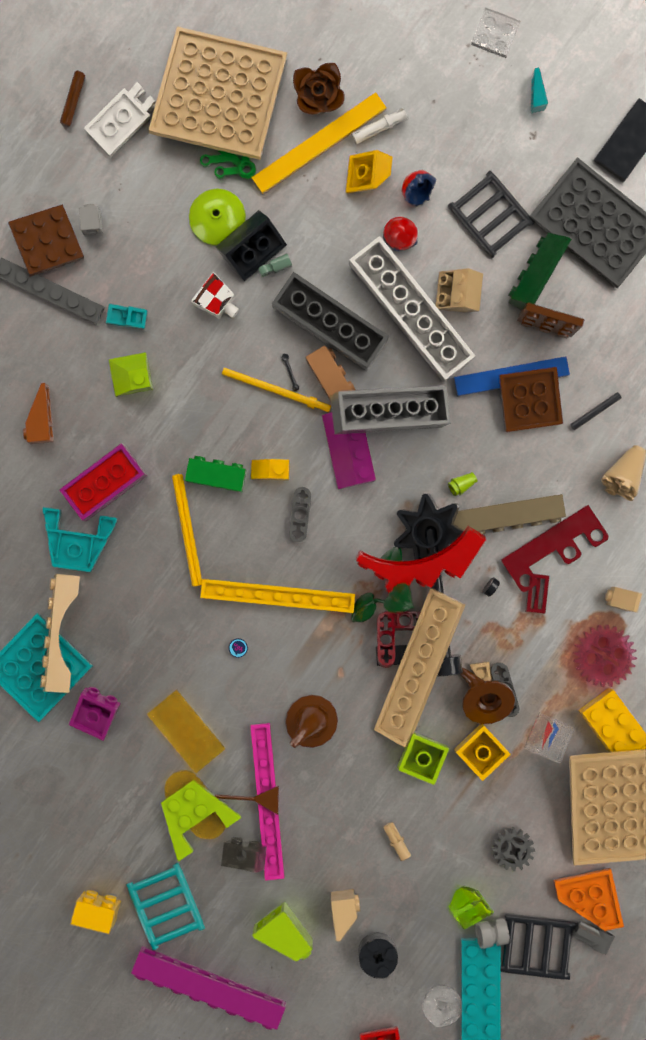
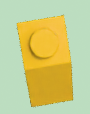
M285 459L252 460L251 479L289 481L290 461Z

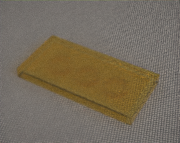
M178 689L147 714L195 773L199 772L226 749Z

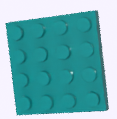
M36 613L0 651V686L34 719L40 722L67 693L43 692L44 687H40L41 676H45V668H42L43 656H47V648H44L45 636L49 635V629H46V620L39 613ZM59 633L61 656L71 672V690L93 665Z

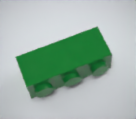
M194 456V459L189 458L185 476L186 482L243 493L247 470L243 468L242 464L232 463V466L224 465L225 461L213 459V462L205 461V457Z

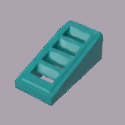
M539 67L534 69L532 75L531 113L544 111L548 105Z

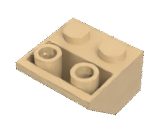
M470 268L440 271L436 307L439 310L464 313L479 311L483 273Z

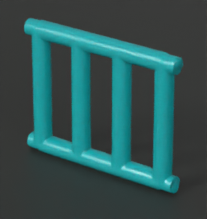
M179 862L175 863L173 868L135 884L133 882L126 884L152 950L159 948L158 945L196 929L199 931L205 929L202 917ZM176 875L180 886L142 902L140 901L137 893L138 890ZM181 893L184 894L187 904L148 920L144 911L145 908ZM191 911L195 922L155 938L151 927Z

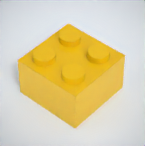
M483 724L476 727L454 748V751L482 781L511 755Z
M92 890L84 891L76 901L71 924L109 934L116 923L121 900H117V897L112 895H98V892Z

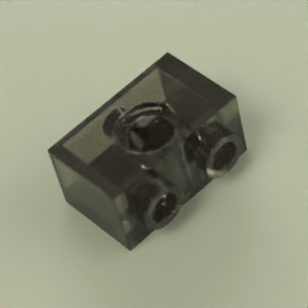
M232 837L231 840L223 844L221 866L255 873L260 872L265 868L267 846L260 845L259 841H249L248 843L243 842L242 838ZM242 850L246 852V858L243 856Z

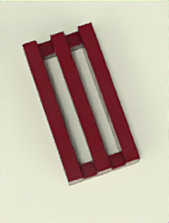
M534 574L538 581L535 587L534 605L531 608L533 588L527 591L525 611L545 614L549 575ZM529 576L528 586L532 583L531 576ZM541 579H544L541 609H538Z

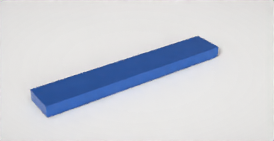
M567 356L454 377L457 396L500 389V374L557 367L558 378L569 376Z

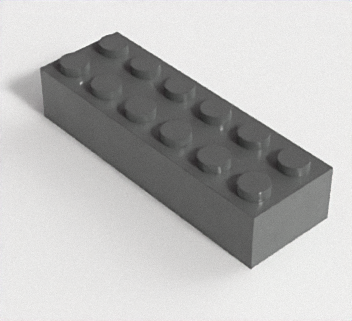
M295 272L291 274L272 302V307L365 371L370 368L389 339L387 334Z
M446 386L338 391L330 396L335 434L442 428L451 424Z

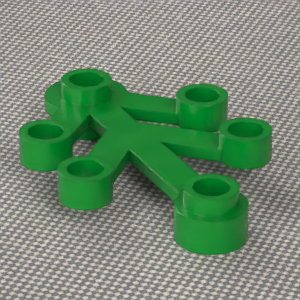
M217 150L222 155L209 156L204 154L200 157L201 165L206 168L211 164L232 162L236 166L229 168L216 167L214 173L218 179L238 174L243 179H250L256 174L255 164L246 156H242L241 160L236 154ZM208 158L209 162L204 164L202 162L203 159ZM248 167L250 168V171L248 173H245L243 171L244 168ZM219 170L224 171L222 175H217Z

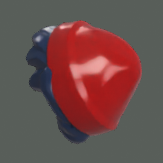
M426 170L411 172L403 181L402 195L411 205H423L424 202L430 200L432 190L436 185V178Z
M394 217L384 226L383 239L394 251L407 250L417 245L418 230L410 219Z

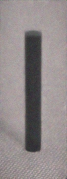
M616 392L570 425L573 430L578 429L622 398L621 395Z

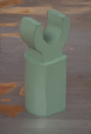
M284 254L271 260L269 264L259 267L261 277H265L272 272L277 273L291 267L292 263L288 254Z

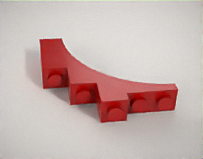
M467 526L453 543L429 557L412 561H391L377 558L360 550L356 555V561L361 568L365 570L369 568L374 571V575L379 579H387L385 581V588H387L386 591L388 593L400 583H406L410 586L414 578L416 583L422 587L427 585L432 588L443 569H445V573L450 577L455 578L457 576L461 579L485 543L486 537L472 527Z

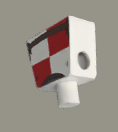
M214 272L191 300L195 307L218 319L224 313L234 318L239 312V309L232 304L235 300L234 293Z

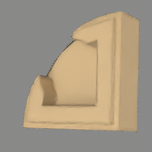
M489 662L470 664V668L476 676L484 681H492Z

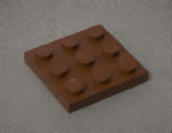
M63 204L8 222L29 276L84 259Z
M529 302L519 313L517 319L518 322H521L522 326L529 328L535 326L545 333L552 331L558 333L557 335L562 338L572 337L583 327L585 320Z
M557 367L499 375L505 432L563 424Z

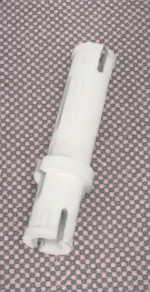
M404 108L390 115L386 114L380 120L353 132L352 137L355 143L359 144L407 120V114Z

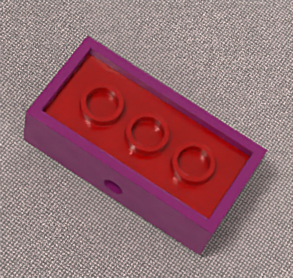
M121 443L59 490L81 520L87 522L147 477V474L126 446Z

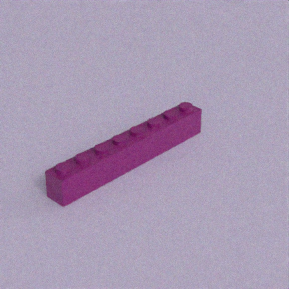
M144 946L141 947L131 972L139 980H149L157 987H167L175 994L188 995L193 1001L206 1002L211 1008L218 1009L219 1007L232 1016L237 1014L244 1017V1020L250 1023H260L269 1030L278 1029L286 1008V1001Z

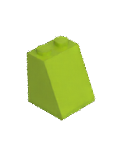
M283 902L254 924L252 936L256 940L297 962L311 955L313 938L286 902Z

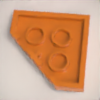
M610 868L553 880L558 901L567 905L576 913L590 920L604 931L624 927L613 874Z

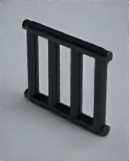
M489 170L486 174L487 177L458 201L449 203L448 207L491 258H494L497 254L496 252L524 228L534 225L535 222L497 176ZM492 183L498 192L466 217L460 208ZM504 197L511 206L482 230L478 231L472 222ZM516 211L523 220L491 246L484 237Z
M505 914V921H507L509 931V944L504 946L501 972L570 980L568 968L572 931L576 927V922ZM515 923L526 924L522 967L510 965ZM534 925L546 926L541 969L530 968ZM553 927L565 928L560 971L549 970Z

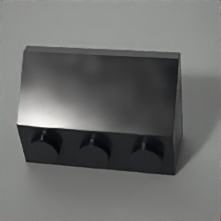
M258 210L220 242L216 248L239 277L246 281L259 267L267 263L287 244L269 217Z

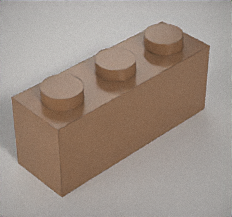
M326 345L305 357L330 402V396L338 391L355 390L352 382L346 381L344 377L346 373L341 364L337 366L334 361L336 356L331 348L327 349Z

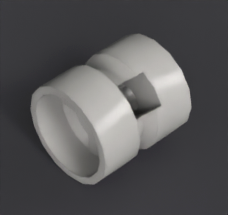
M504 918L492 920L491 923L488 921L476 923V936L481 949L493 947L494 943L497 946L509 944V931Z

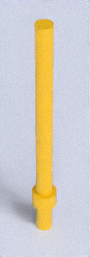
M223 368L222 375L301 402L309 408H318L330 412L331 405L318 401V398L312 396L309 398L228 368Z

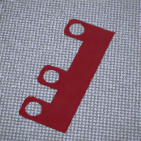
M587 505L504 557L501 561L522 592H526L538 583L529 568L531 565L557 550L566 564H571L582 555L573 540L574 538L584 533L591 545L597 547L607 541L609 535L590 506ZM599 529L602 531L603 538L601 541H594L591 538L593 530ZM570 546L576 550L574 558L568 559L565 557L564 549ZM527 574L531 576L532 583L530 586L525 587L521 585L520 577Z

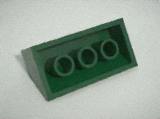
M548 233L545 238L541 236L536 245L539 248L537 253L531 254L527 261L529 267L527 270L523 269L517 278L520 281L518 286H513L508 294L511 297L508 303L520 310L528 302L536 303L571 242V238Z

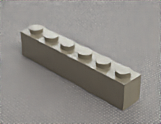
M563 494L460 510L454 525L463 530L470 526L481 534H486L485 530L493 529V533L505 531L504 527L512 526V529L524 528L523 524L531 523V526L543 525L542 521L549 520L550 523L561 522V518L566 517Z

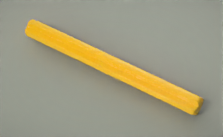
M175 474L172 476L191 582L194 587L201 586L202 577L183 475Z

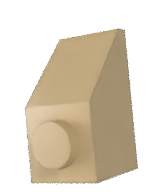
M611 587L610 590H607L605 596L606 605L629 612H637L642 593Z

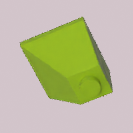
M146 352L109 359L116 397L153 390Z

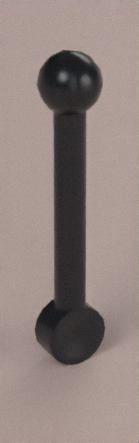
M285 353L281 358L285 362L291 378L292 390L298 391L299 385L296 384L288 361L289 356Z

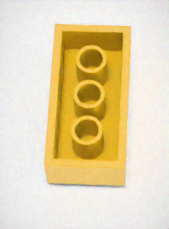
M607 688L578 710L608 752L646 749L645 731L613 689Z

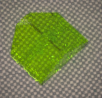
M462 886L455 891L448 908L463 929L494 913L479 890L467 886Z

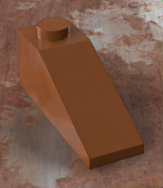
M41 383L26 420V428L23 429L24 439L30 444L54 442L49 385L46 383Z

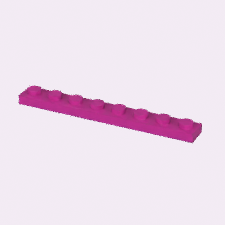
M270 723L250 725L257 795L276 787ZM258 804L265 881L284 879L279 812L277 815Z

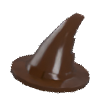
M463 668V673L460 675L470 688L463 698L462 707L465 715L471 721L479 724H493L507 717L515 704L512 689L498 681H484Z
M308 695L299 698L292 704L287 712L285 722L287 733L292 738L290 745L293 748L299 745L314 748L322 746L332 738L337 729L338 717L336 709L329 700L318 695Z

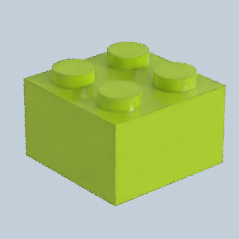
M414 732L408 746L404 748L397 768L401 772L435 785L449 748L447 745Z

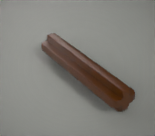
M76 70L74 72L60 123L67 127L71 126L85 79V74L81 71Z

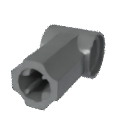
M580 920L576 923L572 934L573 937L591 945L593 949L607 955L615 938L611 933L601 928L596 929Z

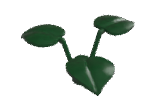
M391 548L382 555L381 559L402 561L401 548ZM406 583L397 584L385 600L374 599V594L371 592L361 595L354 604V613H351L352 622L359 623L369 620L376 611L375 603L377 602L383 603L385 610L392 613L404 612L414 608L409 585Z

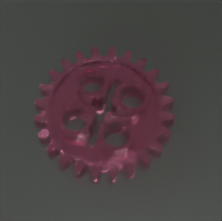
M605 624L604 629H602L601 625H597V630L590 627V634L584 631L585 638L578 637L581 644L574 645L579 649L573 652L574 655L578 656L573 662L580 664L576 667V670H583L580 676L588 675L586 681L590 682L593 679V685L597 686L599 681L601 687H605L606 682L608 686L612 687L613 681L619 685V678L627 680L624 674H632L629 667H635L631 660L637 659L632 656L636 649L630 648L634 642H627L630 636H622L624 630L621 629L616 632V626H613L611 630L607 624ZM601 637H604L606 645L601 648L598 645V641ZM591 645L595 646L599 651L605 652L608 657L618 662L619 666L604 659L601 654L591 649ZM618 648L622 650L620 658L614 656V652ZM594 653L596 657L593 663H589L587 660L588 655ZM607 664L611 665V672L609 674H605L603 671L604 666Z

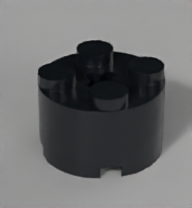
M381 932L367 935L362 939L358 948L361 969L370 977L387 978L395 970L398 963L397 948L390 936Z

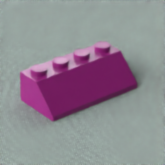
M332 412L322 415L338 490L375 482L376 477L366 433L335 434Z

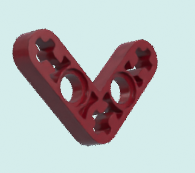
M385 611L379 614L377 618V660L381 667L390 668L394 664L395 631H413L415 628L413 626V617H416L415 621H417L421 611L394 613ZM384 617L391 621L388 622L387 630H384V622H380ZM401 617H408L410 624L407 626L401 625L399 621ZM383 635H388L392 641L389 644H383L380 638ZM384 649H388V657L392 658L389 659L388 663L381 659L385 654Z

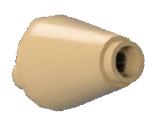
M637 445L632 446L602 476V483L606 487L605 491L613 496L616 494L620 495L628 501L634 500L639 492L646 461V450Z

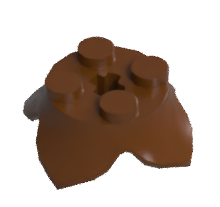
M324 63L317 70L303 67L294 71L293 85L298 95L297 105L302 112L311 115L324 114L325 112L334 111L343 105L345 94L340 89L341 73L336 63ZM322 89V94H316L315 90L319 91Z

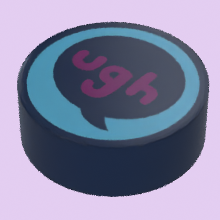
M236 638L229 644V652L236 658L243 657L248 651V644L244 639Z

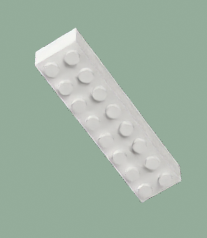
M380 236L349 259V266L443 383L475 358V354Z

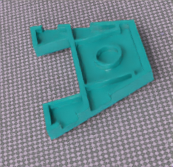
M43 507L52 567L92 572L118 518L100 516L97 535L59 530L60 509Z

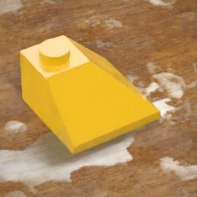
M379 150L350 155L346 193L376 189L391 176L393 157Z

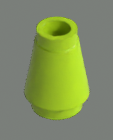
M471 472L451 479L448 487L454 496H461L478 480L475 474Z

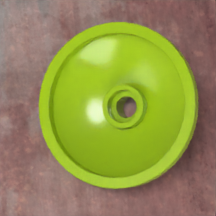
M211 189L201 193L194 200L189 211V223L193 233L204 243L217 246L246 221L245 209L240 199L232 192L224 189ZM219 211L220 214L218 216H214L213 212Z

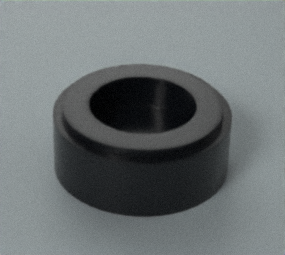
M495 577L491 578L485 585L483 593L488 597L492 596L498 589L500 581Z

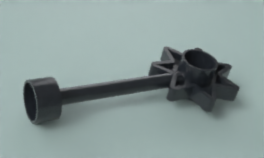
M427 493L422 495L417 512L398 510L397 516L407 530L394 541V546L413 548L414 560L429 557L445 549L464 531L454 525L460 509L459 504L453 503L439 509L431 494ZM441 572L431 589L444 594ZM450 645L437 677L463 673L461 655H451Z

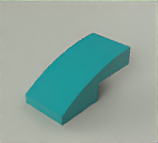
M109 304L106 324L145 329L147 310Z

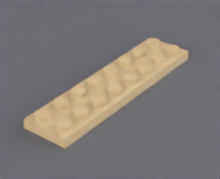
M435 589L429 590L374 728L375 731L404 748L408 746L412 734L415 732L466 605Z

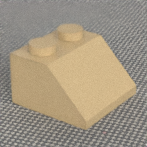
M354 889L331 892L336 941H341L356 921L357 912H360L358 894L354 895Z

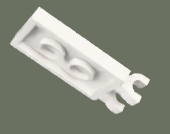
M138 82L129 92L124 88L84 127L111 157L151 118L148 112L153 111L156 101L151 96L144 103L138 99L145 93Z

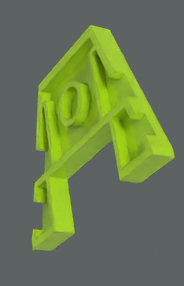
M194 779L161 802L178 861L194 851L183 833L213 812L217 813L226 828L241 819V815L238 812L232 810L226 803L219 800Z

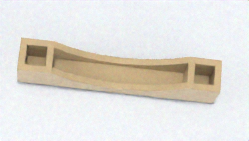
M56 574L54 579L51 578L50 590H53L52 598L48 600V609H51V614L46 620V629H49V635L45 636L44 648H47V656H43L42 668H45V676H41L40 687H44L43 692L69 693L71 672L61 656L59 630L65 611L78 596L80 576Z

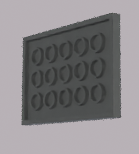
M578 157L529 216L547 233L571 238L572 240L567 249L617 289L646 255V211Z

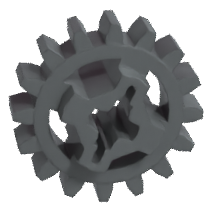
M512 827L511 832L504 829L505 834L498 833L500 839H494V843L497 846L492 847V850L497 853L493 856L495 859H499L497 863L500 866L504 864L505 870H508L509 867L512 868L513 872H515L516 867L523 870L522 865L529 866L530 864L527 860L534 859L530 854L535 852V849L530 847L534 842L528 840L530 837L528 833L523 835L522 829H519L518 832H516L514 827ZM513 837H518L523 841H516L513 839ZM506 840L505 846L501 848L502 844ZM511 843L516 847V856L511 851ZM511 858L514 859L515 862H511L506 859Z

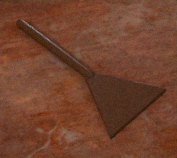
M279 786L254 797L215 795L218 799L255 801L278 815Z

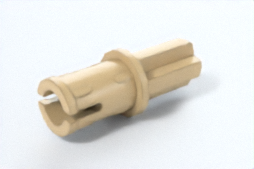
M393 822L386 824L384 830L391 841V847H394L400 861L408 859L411 853L404 843V837L400 836Z

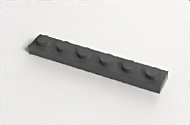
M2 257L0 259V279L97 325L105 308L104 306L37 274L29 276L27 269Z

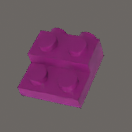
M86 687L80 694L69 725L104 741L121 703L117 701L115 696H104L99 693L100 691L97 688Z

